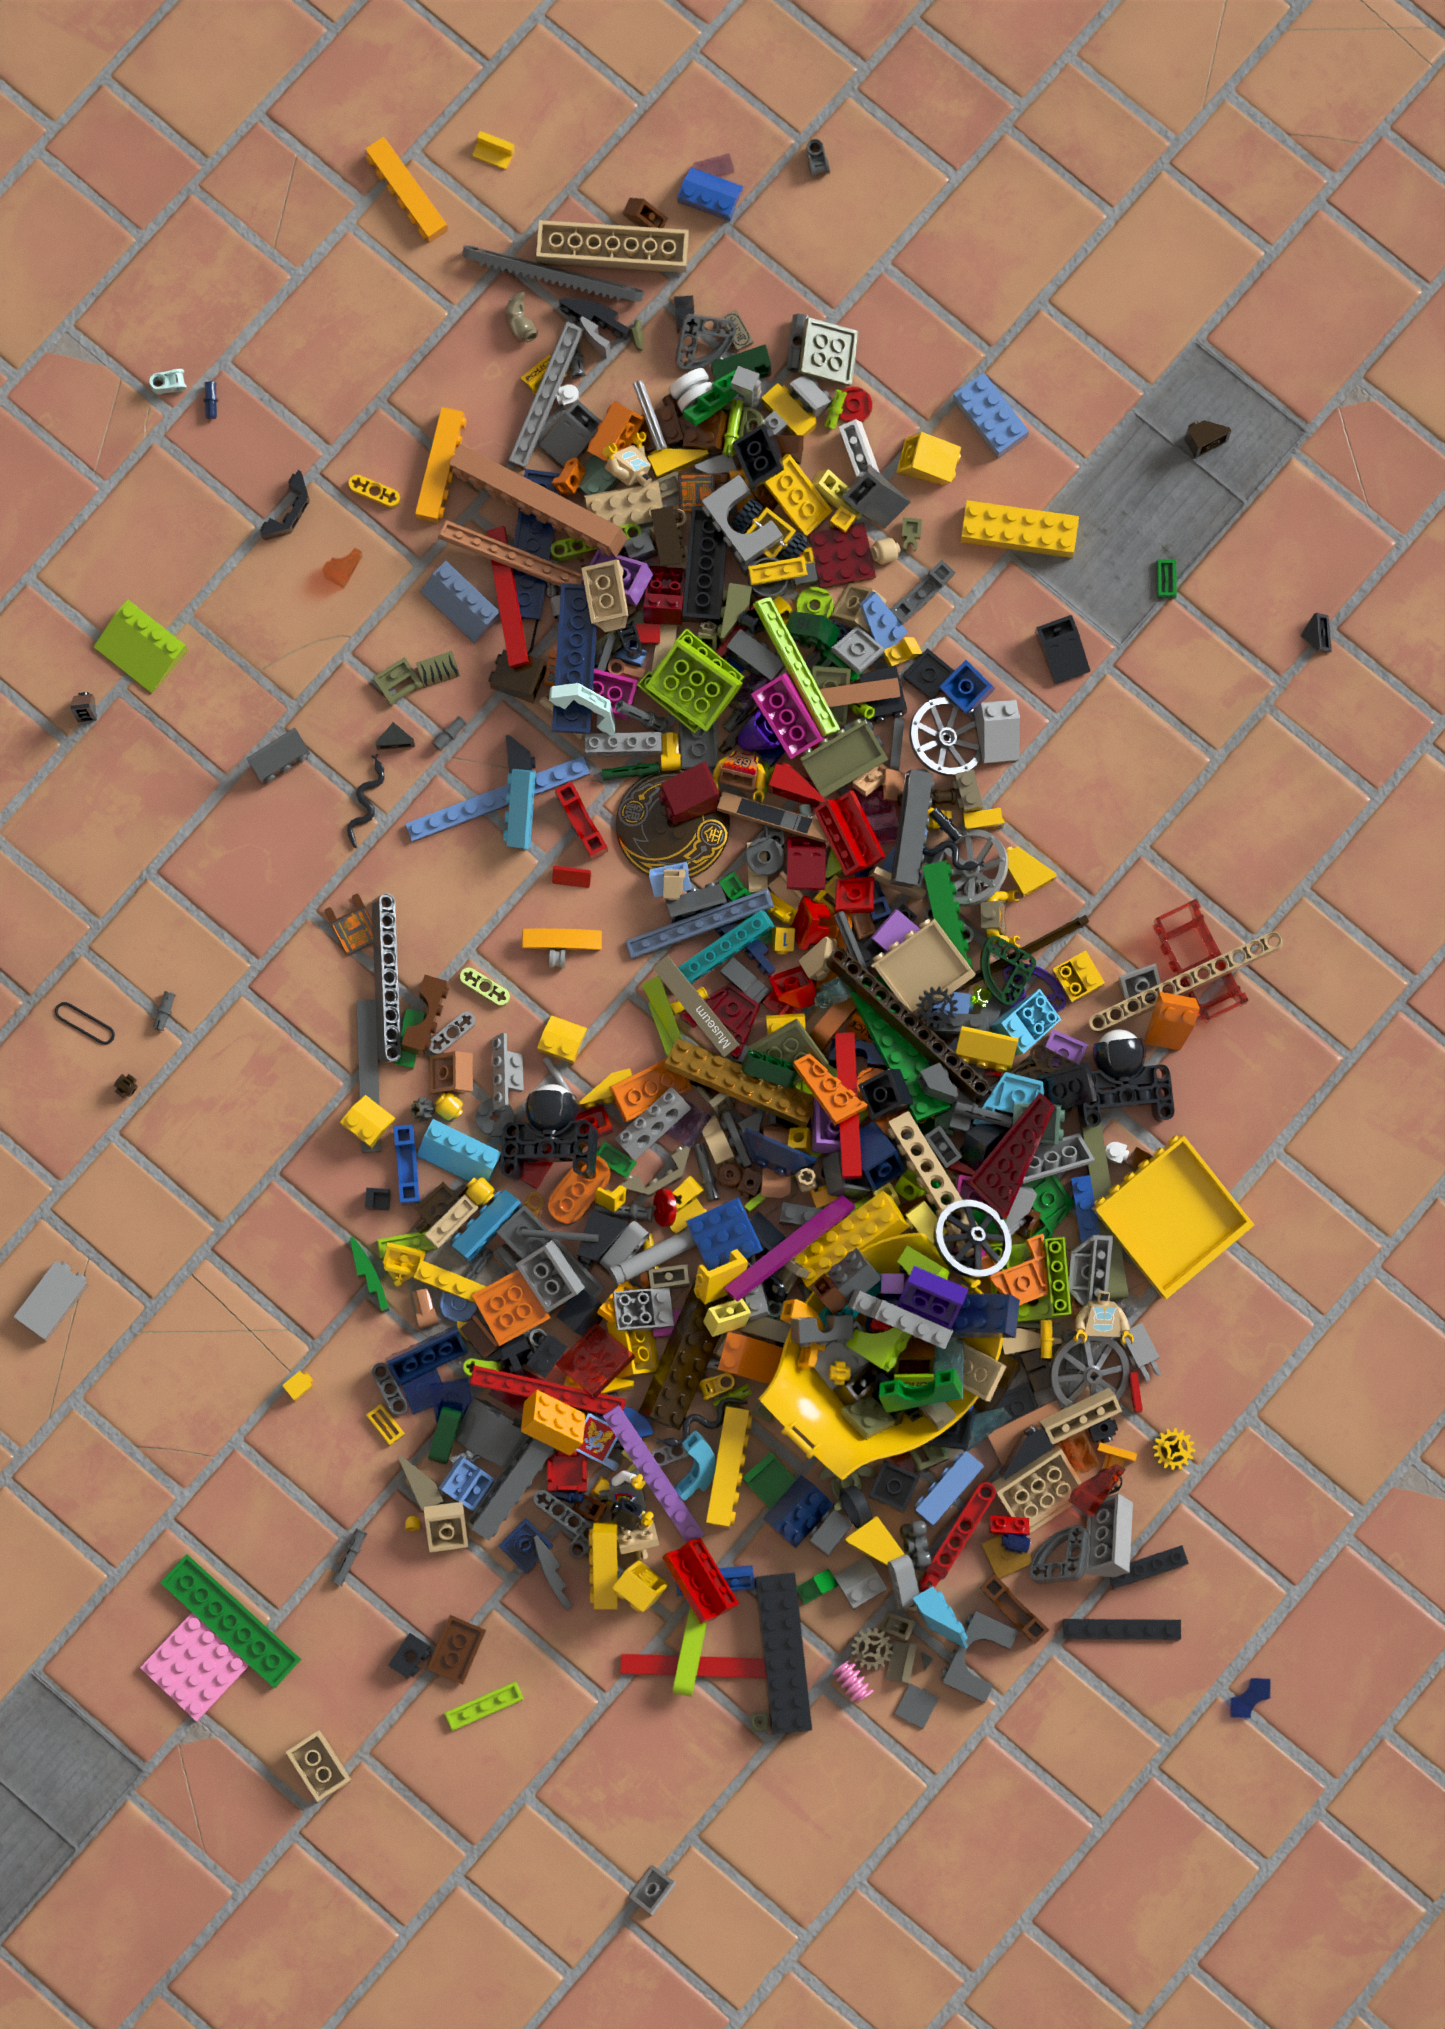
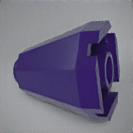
M760 709L754 713L738 735V744L745 751L771 749L780 744L779 739Z

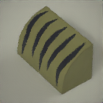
M452 651L416 663L424 688L460 677Z

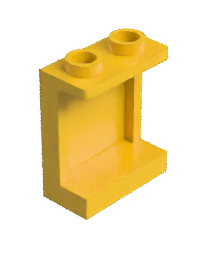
M736 1249L731 1251L729 1263L710 1271H707L703 1265L698 1266L694 1288L695 1295L704 1304L728 1295L724 1287L747 1270L748 1261Z

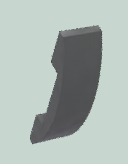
M941 560L904 599L902 598L890 609L891 612L904 624L953 577L955 571Z

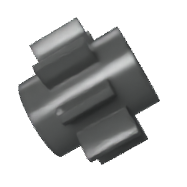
M426 1097L418 1098L411 1105V1114L414 1116V1119L419 1118V1122L432 1118L435 1111L434 1104L431 1100H426Z

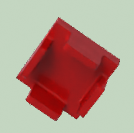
M802 896L797 908V914L790 927L795 928L794 937L799 948L807 950L809 945L815 946L824 937L828 936L830 932L829 927L818 926V923L820 921L819 918L829 919L831 914L826 904L813 903L810 897Z
M557 1451L548 1457V1491L587 1492V1456L577 1451H574L570 1456Z

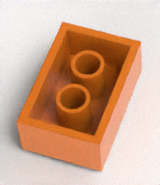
M614 401L608 407L606 417L598 425V431L595 437L590 440L587 451L607 462L609 458L603 454V448L611 443L616 445L617 451L631 446V437L638 433L645 417Z

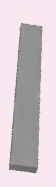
M566 322L509 457V462L526 469L584 331L583 328Z

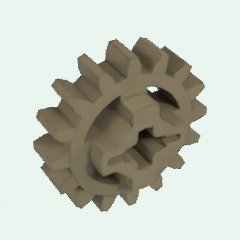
M867 1628L866 1634L860 1631L861 1637H854L857 1644H851L855 1648V1651L851 1652V1654L857 1655L854 1661L860 1660L861 1668L867 1665V1670H870L871 1666H874L876 1671L878 1670V1665L885 1667L884 1661L890 1662V1658L887 1656L893 1655V1652L889 1650L893 1644H888L887 1641H889L890 1636L885 1638V1631L879 1634L877 1633V1628L874 1629V1632ZM868 1636H876L880 1640L872 1641ZM863 1641L865 1647L864 1651L860 1653L859 1645ZM869 1644L872 1646L880 1644L875 1650L876 1654L871 1652L865 1655L869 1649ZM885 1645V1654L882 1658L880 1649ZM867 1657L874 1658L876 1662H868L864 1659Z

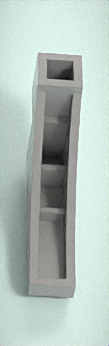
M856 1289L847 1306L852 1310L943 1349H946L953 1333L952 1330Z

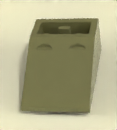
M729 583V588H725L723 604H726V607L722 606L720 622L723 625H719L717 640L720 641L721 645L737 626L740 614L750 609L752 586Z

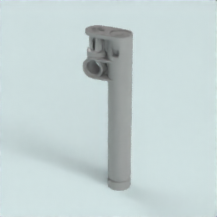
M688 1228L618 1263L617 1266L609 1268L610 1275L615 1284L620 1285L625 1280L627 1281L691 1249L697 1244Z

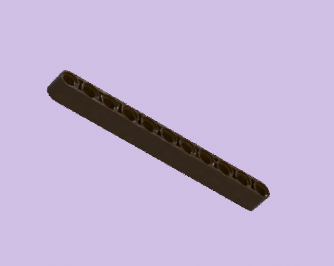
M838 947L832 950L826 961L828 968L932 1065L941 1063L942 1067L947 1070L950 1081L970 1100L974 1102L981 1101L989 1090L987 1081L845 949Z

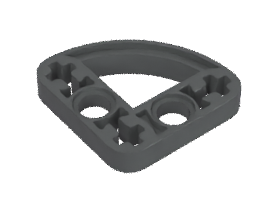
M697 314L685 315L682 319L677 344L676 364L682 369H698L710 365L714 360L723 356L730 347L736 333V325L727 318ZM691 319H693V321L695 322V324L691 325L690 329L692 332H694V334L689 333L690 327L687 324V322H690ZM707 321H713L714 323L711 330H705L704 328ZM718 322L719 325L723 327H726L728 324L731 327V329H728L727 332H725L723 328H718ZM699 334L723 337L719 345L712 352L701 358L694 359ZM686 337H692V344L689 346L683 345V340ZM682 349L686 350V357L688 358V361H685L684 364L680 361L685 355Z
M1075 1525L1064 1528L1050 1536L1040 1546L1031 1562L1030 1578L1037 1584L1070 1582L1081 1579L1085 1569L1088 1532L1082 1526ZM1068 1540L1065 1562L1045 1563L1050 1553L1057 1546ZM1076 1549H1080V1554L1077 1557H1072L1073 1552ZM1060 1568L1059 1575L1054 1577V1570Z

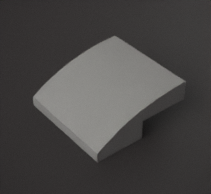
M582 316L580 323L581 328L584 329V337L600 355L607 359L611 353L610 341L599 335L598 325Z

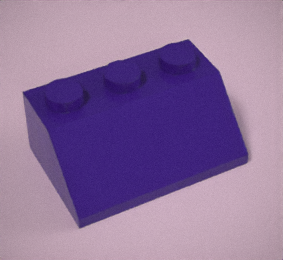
M914 1266L897 1303V1307L951 1330L963 1305L968 1289Z

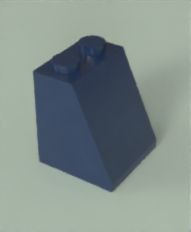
M872 1121L864 1125L859 1131L862 1169L872 1190L875 1192L906 1172V1169L895 1147L876 1122Z

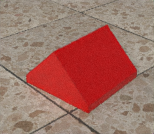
M603 1104L577 1115L576 1120H587L598 1129V1138L613 1133L612 1125ZM589 1127L584 1130V1134L588 1133Z

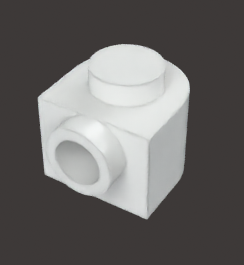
M574 385L562 386L558 391L556 399L559 405H563L564 410L570 408L577 399L579 400V392Z
M1119 1142L1108 1144L1105 1149L1107 1160L1121 1165L1122 1161L1127 1160L1129 1151L1126 1150L1127 1145Z

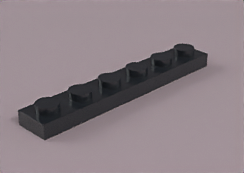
M1063 1619V1639L1181 1640V1620Z

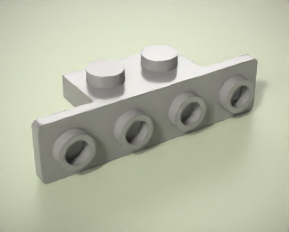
M501 1033L492 1039L494 1110H500L508 1106V1090L518 1093L524 1091L523 1054L507 1051L506 1033Z

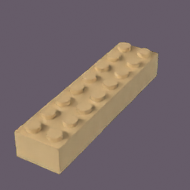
M539 220L536 258L537 263L686 273L689 230Z

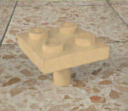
M654 1521L650 1527H645L640 1522L632 1531L623 1527L617 1528L621 1555L635 1552L636 1559L642 1560L640 1553H642L643 1559H646L648 1557L646 1549L659 1546Z

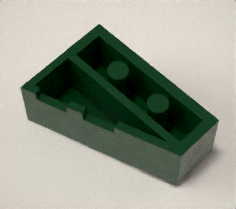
M766 344L727 358L714 360L711 363L714 381L736 370L738 366L758 373L759 379L770 377L771 362Z

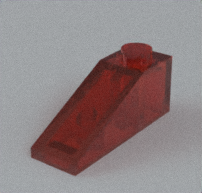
M1118 1464L1109 1467L1081 1483L1071 1492L1068 1501L1083 1513L1093 1517L1126 1469Z

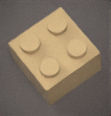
M463 1502L424 1507L429 1552L468 1547Z

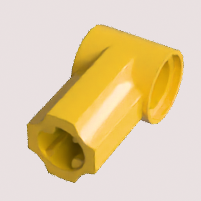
M678 733L662 734V771L681 770Z

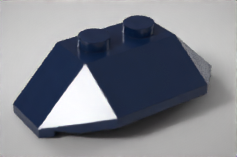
M747 1127L742 1135L752 1161L761 1168L773 1170L779 1176L789 1177L800 1172L802 1169H812L817 1161V1158L809 1156Z

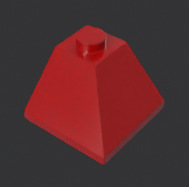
M802 966L768 977L779 1001L800 1009L819 1003L814 984L808 978Z

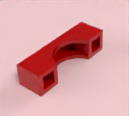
M572 781L555 789V795L590 859L593 860L608 852L604 839L592 822Z

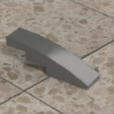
M534 1533L532 1535L533 1544L543 1574L564 1609L568 1610L573 1605L561 1591L567 1585L555 1571L561 1564L538 1535Z

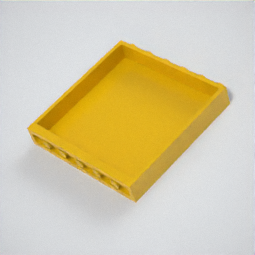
M1183 1135L1172 1136L1167 1141L1169 1144L1164 1148L1160 1147L1154 1151V1156L1151 1159L1142 1161L1138 1165V1170L1134 1173H1128L1120 1185L1116 1184L1111 1187L1109 1194L1098 1198L1094 1202L1095 1206L1091 1208L1164 1299H1168L1254 1226L1246 1213Z

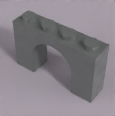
M975 1611L974 1615L970 1613L965 1623L969 1625L965 1632L968 1637L966 1640L968 1647L977 1640H989L1010 1650L1019 1632ZM959 1645L958 1650L953 1649L949 1660L952 1661L950 1667H945L941 1678L944 1680L942 1683L982 1703H986L993 1684L974 1676L967 1669L965 1664L967 1648L965 1649Z

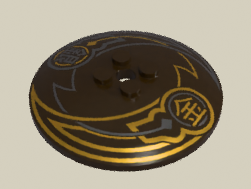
M659 770L660 774L645 775L636 781L625 793L616 815L617 839L625 857L636 869L648 876L650 869L683 862L688 864L689 879L707 871L722 855L730 832L729 814L717 811L722 795L719 794L716 811L679 822L676 827L671 828L667 825L668 820L671 818H668L666 815L665 804L660 801L658 791H660L662 782L686 770Z

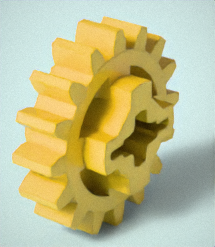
M1174 1428L1173 1432L1166 1429V1435L1161 1432L1159 1434L1161 1439L1154 1440L1158 1445L1152 1448L1157 1450V1453L1153 1456L1160 1458L1157 1463H1165L1164 1469L1168 1465L1171 1466V1471L1175 1469V1466L1179 1470L1182 1469V1464L1188 1466L1187 1459L1193 1460L1194 1457L1190 1453L1195 1452V1449L1191 1448L1194 1441L1189 1442L1188 1440L1190 1434L1185 1437L1184 1430L1177 1433V1428ZM1168 1437H1176L1174 1441H1165ZM1182 1441L1185 1442L1187 1451L1183 1449ZM1177 1443V1445H1176L1177 1448H1176V1449H1177L1179 1452H1175V1453L1170 1457V1455H1171V1449L1169 1448V1446L1172 1447L1173 1445H1175V1444ZM1161 1447L1166 1452V1458L1162 1455ZM1176 1457L1183 1458L1179 1462H1172Z

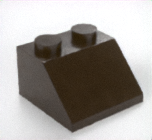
M1205 420L1200 423L1195 421L1188 426L1189 428L1184 440L1193 456L1197 458L1228 442L1231 429Z

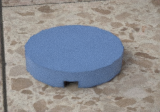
M442 1292L440 1309L448 1320L456 1323L457 1321L465 1322L471 1319L477 1311V1304L447 1292Z

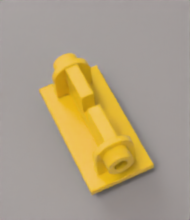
M769 891L774 908L767 911L781 919L783 923L792 925L798 909Z

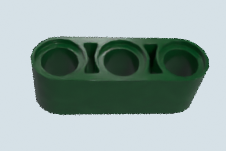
M755 1050L747 1052L741 1070L748 1075L788 1088L794 1086L798 1076L793 1063Z
M443 1406L428 1460L447 1465L462 1416L461 1411Z

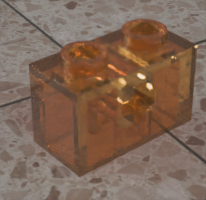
M1084 1430L1060 1441L1075 1473H1086L1100 1465Z

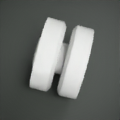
M703 368L695 369L683 375L669 387V392L673 399H679L677 405L682 413L698 403V396L712 389V383L707 382L709 376Z

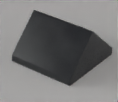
M583 1289L568 1300L556 1317L587 1340L604 1319L597 1313L603 1303Z

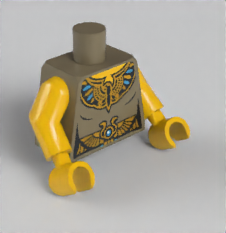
M1019 891L996 892L992 897L981 903V928L987 938L998 936L1019 947L1020 945H1017L1015 942L1020 940L1019 936L1010 938L1006 936V900L1008 902L1019 901V899L1014 897V893Z

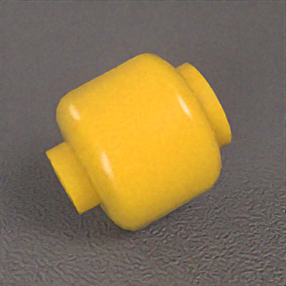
M443 1092L434 1102L436 1105L435 1111L446 1121L452 1118L456 1120L463 1112L461 1110L462 1101L451 1092L446 1094Z
M474 1177L466 1185L468 1187L466 1195L477 1206L481 1204L485 1206L495 1196L493 1194L494 1187L483 1177L478 1180Z

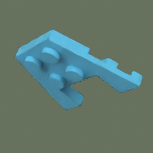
M1005 1072L982 1108L990 1111L999 1109L1013 1113L1015 1102L1031 1103L1039 1093L1044 1095L1043 1081ZM976 1118L973 1121V1124L976 1125L991 1124L990 1122H986Z

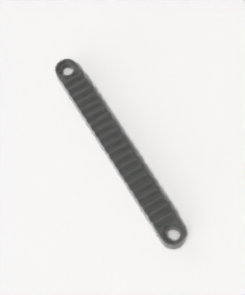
M463 246L462 256L479 261L480 266L486 263L488 268L493 265L495 270L501 267V271L508 269V272L511 273L514 270L516 275L522 272L523 277H526L527 274L530 275L531 279L537 276L538 281L544 278L546 283L549 280L552 281V284L559 282V286L565 283L567 288L573 285L574 290L580 287L582 292L587 289L589 294L595 291V295L602 293V296L605 297L608 294L610 299L616 296L617 301L624 298L641 302L643 299L644 291L638 288L474 246Z

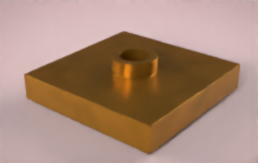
M999 1535L981 1544L995 1575L999 1579L1031 1565L1032 1559L1021 1536Z

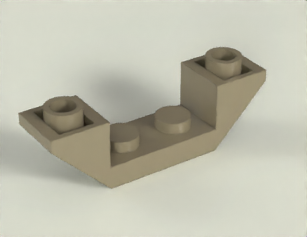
M681 1146L673 1151L674 1154L671 1155V1159L678 1170H669L664 1174L665 1177L659 1181L656 1178L647 1183L648 1187L645 1188L638 1175L635 1177L630 1175L623 1179L624 1183L621 1186L625 1187L628 1192L651 1197L656 1194L657 1190L665 1189L681 1180L684 1176L690 1154L689 1147L684 1148Z

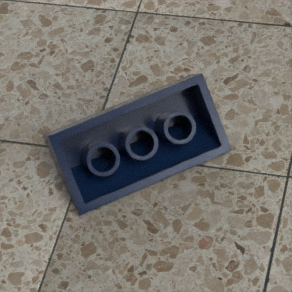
M455 1325L385 1359L397 1385H401L469 1352Z

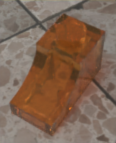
M354 548L349 555L343 558L335 559L332 557L330 562L327 561L322 569L324 571V578L345 588L362 558V552Z

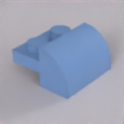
M460 1456L439 1489L457 1502H463V1506L474 1511L495 1479Z

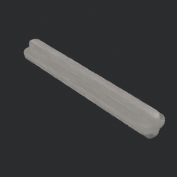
M641 380L633 383V387L656 449L658 451L667 448L644 383Z

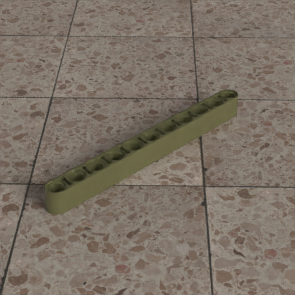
M1089 1114L1087 1121L1092 1124L1093 1117ZM1101 1123L1097 1127L1089 1129L1080 1125L1082 1138L1095 1159L1094 1163L1087 1165L1088 1175L1091 1176L1094 1202L1098 1198L1108 1195L1111 1188ZM1097 1217L1100 1235L1112 1236ZM1114 1237L1108 1292H1110L1109 1301L1129 1298L1122 1249Z

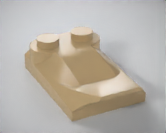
M616 559L582 567L591 624L600 627L604 632L625 628L628 610L622 579L623 568L619 560Z

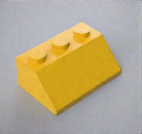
M962 1026L957 1039L955 1053L967 1064H975L982 1069L993 1068L1000 1073L1010 1072L1019 1038Z
M616 1321L613 1324L606 1322L617 1377L624 1379L655 1373L659 1364V1358L653 1331L617 1330Z

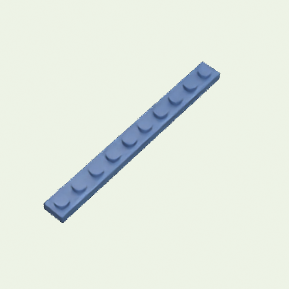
M581 756L537 773L534 796L590 775L584 757ZM505 785L405 823L412 842L509 806L506 803L507 792L511 790V785Z

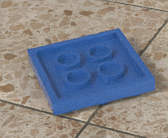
M739 1197L686 1221L709 1271L729 1263L730 1253L733 1250L737 1249L744 1258L763 1250Z

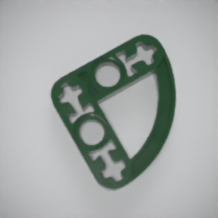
M990 936L985 940L981 950V976L986 988L994 998L1004 1005H1013L1018 1000L1035 969L1036 960L1032 955L1001 937ZM997 940V945L1003 947L1005 944L1006 946L1002 951L999 948L991 949L990 941ZM1009 948L1015 951L1013 959L1006 957V951ZM991 953L1014 966L1001 991L991 976L989 965ZM1019 956L1023 960H1027L1029 958V963L1031 964V966H1026L1024 968L1025 964L1021 961H1017ZM1016 974L1022 977L1023 981L1020 985L1013 983V977ZM1010 985L1011 987L1018 989L1017 992L1015 990L1012 991L1011 997H1013V999L1006 1001V997L1004 995L1005 993H1010L1012 989L1008 988V986Z

